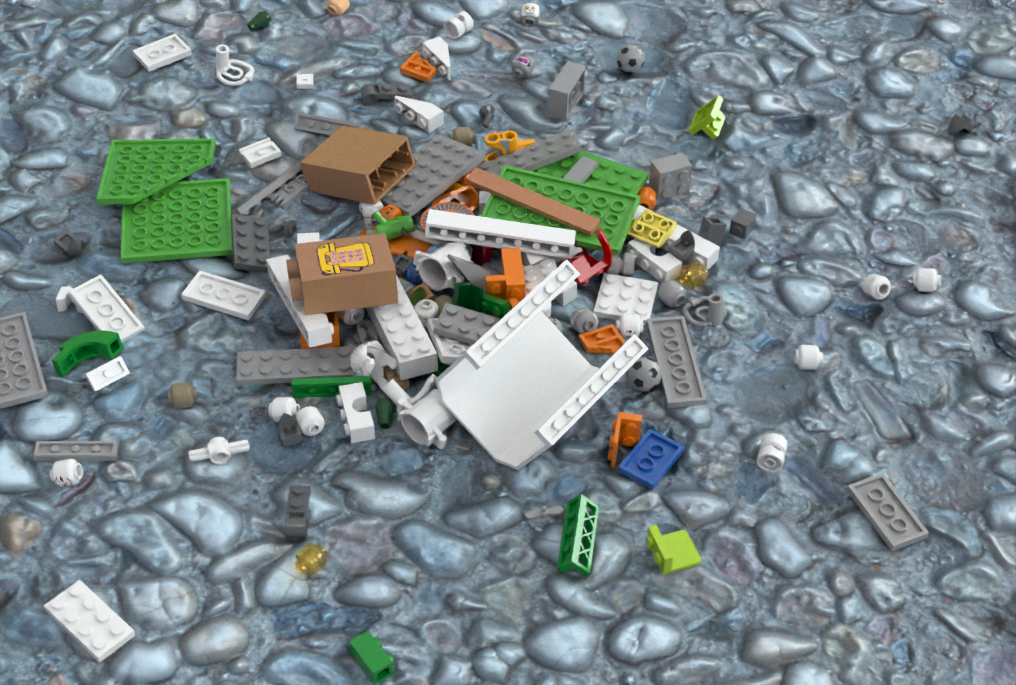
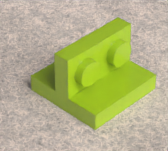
M719 95L695 112L688 129L691 135L702 129L712 140L718 137L725 120V116L719 111L723 101Z

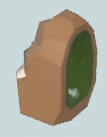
M425 283L418 285L407 295L413 308L421 300L429 299L434 301L437 298Z

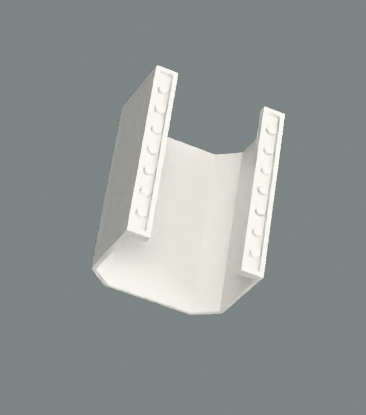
M567 259L435 379L441 402L496 462L516 470L521 469L550 448L648 350L645 344L634 334L600 368L591 366L544 315L541 310L580 275Z

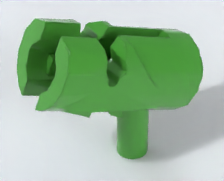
M378 211L372 214L379 223L375 225L374 234L385 233L387 240L401 236L402 227L406 233L415 231L410 214L397 216L393 220L384 219Z

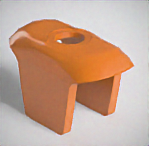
M467 185L439 196L432 202V206L457 199L460 204L467 206L473 211L479 206V195L474 187Z

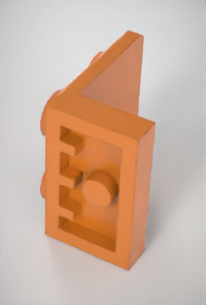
M618 412L617 420H613L612 432L615 433H612L610 436L609 447L612 448H609L608 460L612 461L611 468H615L619 445L635 447L640 441L642 415Z

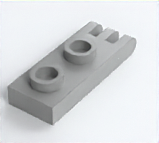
M301 173L297 178L286 184L285 187L270 197V202L283 209L292 204L309 190L305 175Z

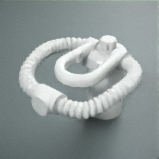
M218 45L216 47V76L221 83L227 86H239L252 81L254 68L251 65L237 59L229 60L228 46ZM231 64H237L244 68H247L249 72H247L243 77V71L240 68L231 66ZM231 69L233 70V72L237 71L240 73V75L233 76L230 73H227V70ZM221 74L224 75V76H226V77H228V78H230V79H232V80H239V81H235V82H234V81L225 80V79L221 76Z
M432 374L427 379L422 390L413 398L394 379L382 391L396 406L399 399H404L413 406L429 393L437 377Z

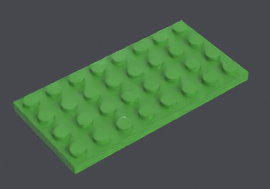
M506 165L503 166L499 177L600 219V225L596 230L601 227L610 243L612 253L620 254L641 201V196ZM493 194L490 195L480 216L576 231L575 245L603 251L595 233L589 236Z

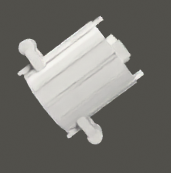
M451 242L431 254L416 251L413 264L416 265V270H419L423 283L430 289L439 291L448 287L454 289V282H463L464 277L447 256L451 254L473 263L465 249L466 245L460 242Z
M433 389L413 406L404 399L398 400L396 409L399 413L398 421L401 420V424L408 436L420 445L428 447L433 443L439 449H443L447 438L442 432L453 424L457 418L441 402L438 389Z

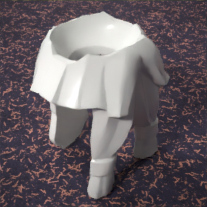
M378 341L359 345L354 349L350 358V366L353 369L352 376H371L378 383L381 390L389 383L384 378L383 368L390 366L391 369H395L398 365L397 359L385 353V349ZM367 353L373 354L374 358H369Z

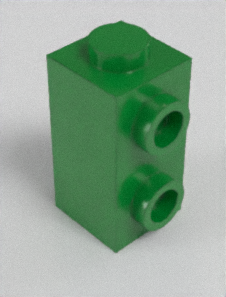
M367 631L356 635L349 641L350 655L373 685L393 675L394 660L388 652H384L377 637H373Z

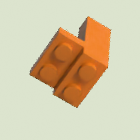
M520 248L501 249L503 267L501 268V275L486 276V293L506 300L508 303L509 299L516 297L519 303L525 298V278Z

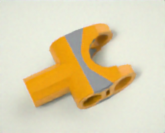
M514 131L490 133L485 137V144L498 150L486 155L485 162L510 154L517 149L530 146L532 143H535V139L517 140V133Z

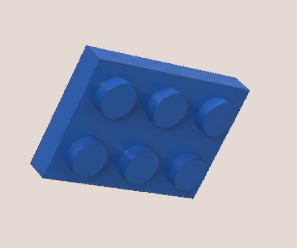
M649 429L618 466V472L653 490L684 452L685 446Z

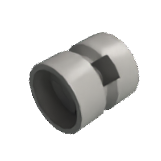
M625 252L623 255L612 253V265L608 270V274L618 275L622 273L623 276H634L635 253Z

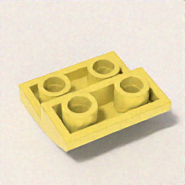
M644 209L639 219H635L627 235L660 248L675 230L677 222Z

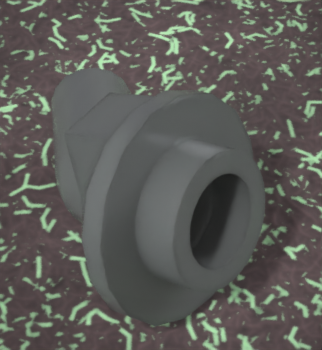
M490 104L482 106L479 110L480 117L485 118L482 124L485 128L489 127L491 119L494 118L495 108Z
M294 220L283 221V223L273 226L271 229L274 234L283 231L286 237H291L297 231V223Z

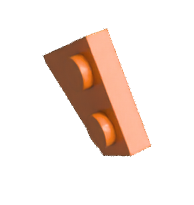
M416 51L400 67V73L428 83L436 75V68L430 65L426 59H422L420 53Z
M613 324L580 334L578 339L587 353L614 354L625 343Z

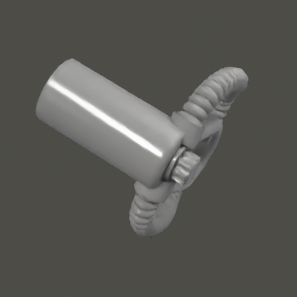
M720 294L690 297L682 310L685 319L696 327H717L722 324L727 314V310L723 305V296ZM707 301L708 306L698 307L695 311L696 317L703 322L692 319L688 313L689 308L698 305L700 302ZM708 311V315L705 318L699 312Z

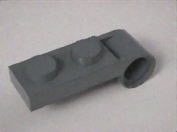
M377 83L365 84L361 87L363 102L368 106L376 104L378 99L395 100V96L412 99L410 86L405 84Z
M290 486L284 526L285 537H307L311 486Z

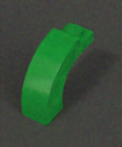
M87 332L61 344L58 347L60 353L52 359V363L57 375L63 377L75 365L85 359L102 357L112 360L124 348L120 336L116 332Z

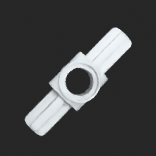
M215 437L209 441L208 447L190 450L188 454L191 462L210 458V461L214 464H224L231 458V454L248 451L250 447L248 440L228 443V440L223 437Z

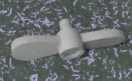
M367 217L364 219L366 235H373L372 220Z
M543 506L540 511L525 513V518L531 520L539 517L546 519L548 516H560L563 514V507L555 506L547 509L546 506Z

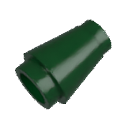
M260 11L247 26L253 32L268 26L271 22V17L266 11Z
M388 398L379 399L375 405L381 429L391 428L395 405Z

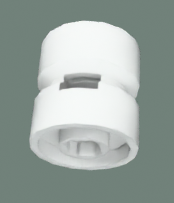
M461 11L445 21L444 30L451 39H457L473 28V19L467 12Z
M774 433L763 436L757 457V464L761 469L768 472H777L782 469L788 446L783 436Z

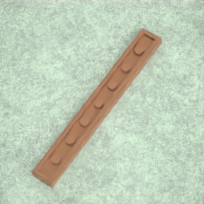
M477 167L466 178V182L472 186L589 236H592L600 225V219Z

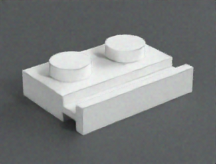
M270 138L239 149V155L243 157L250 168L282 156L281 150L274 142H271Z

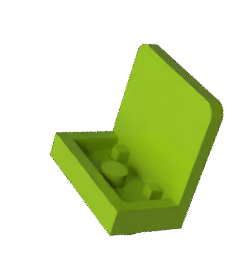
M657 525L648 527L645 542L663 575L701 563V557L686 530L661 535Z

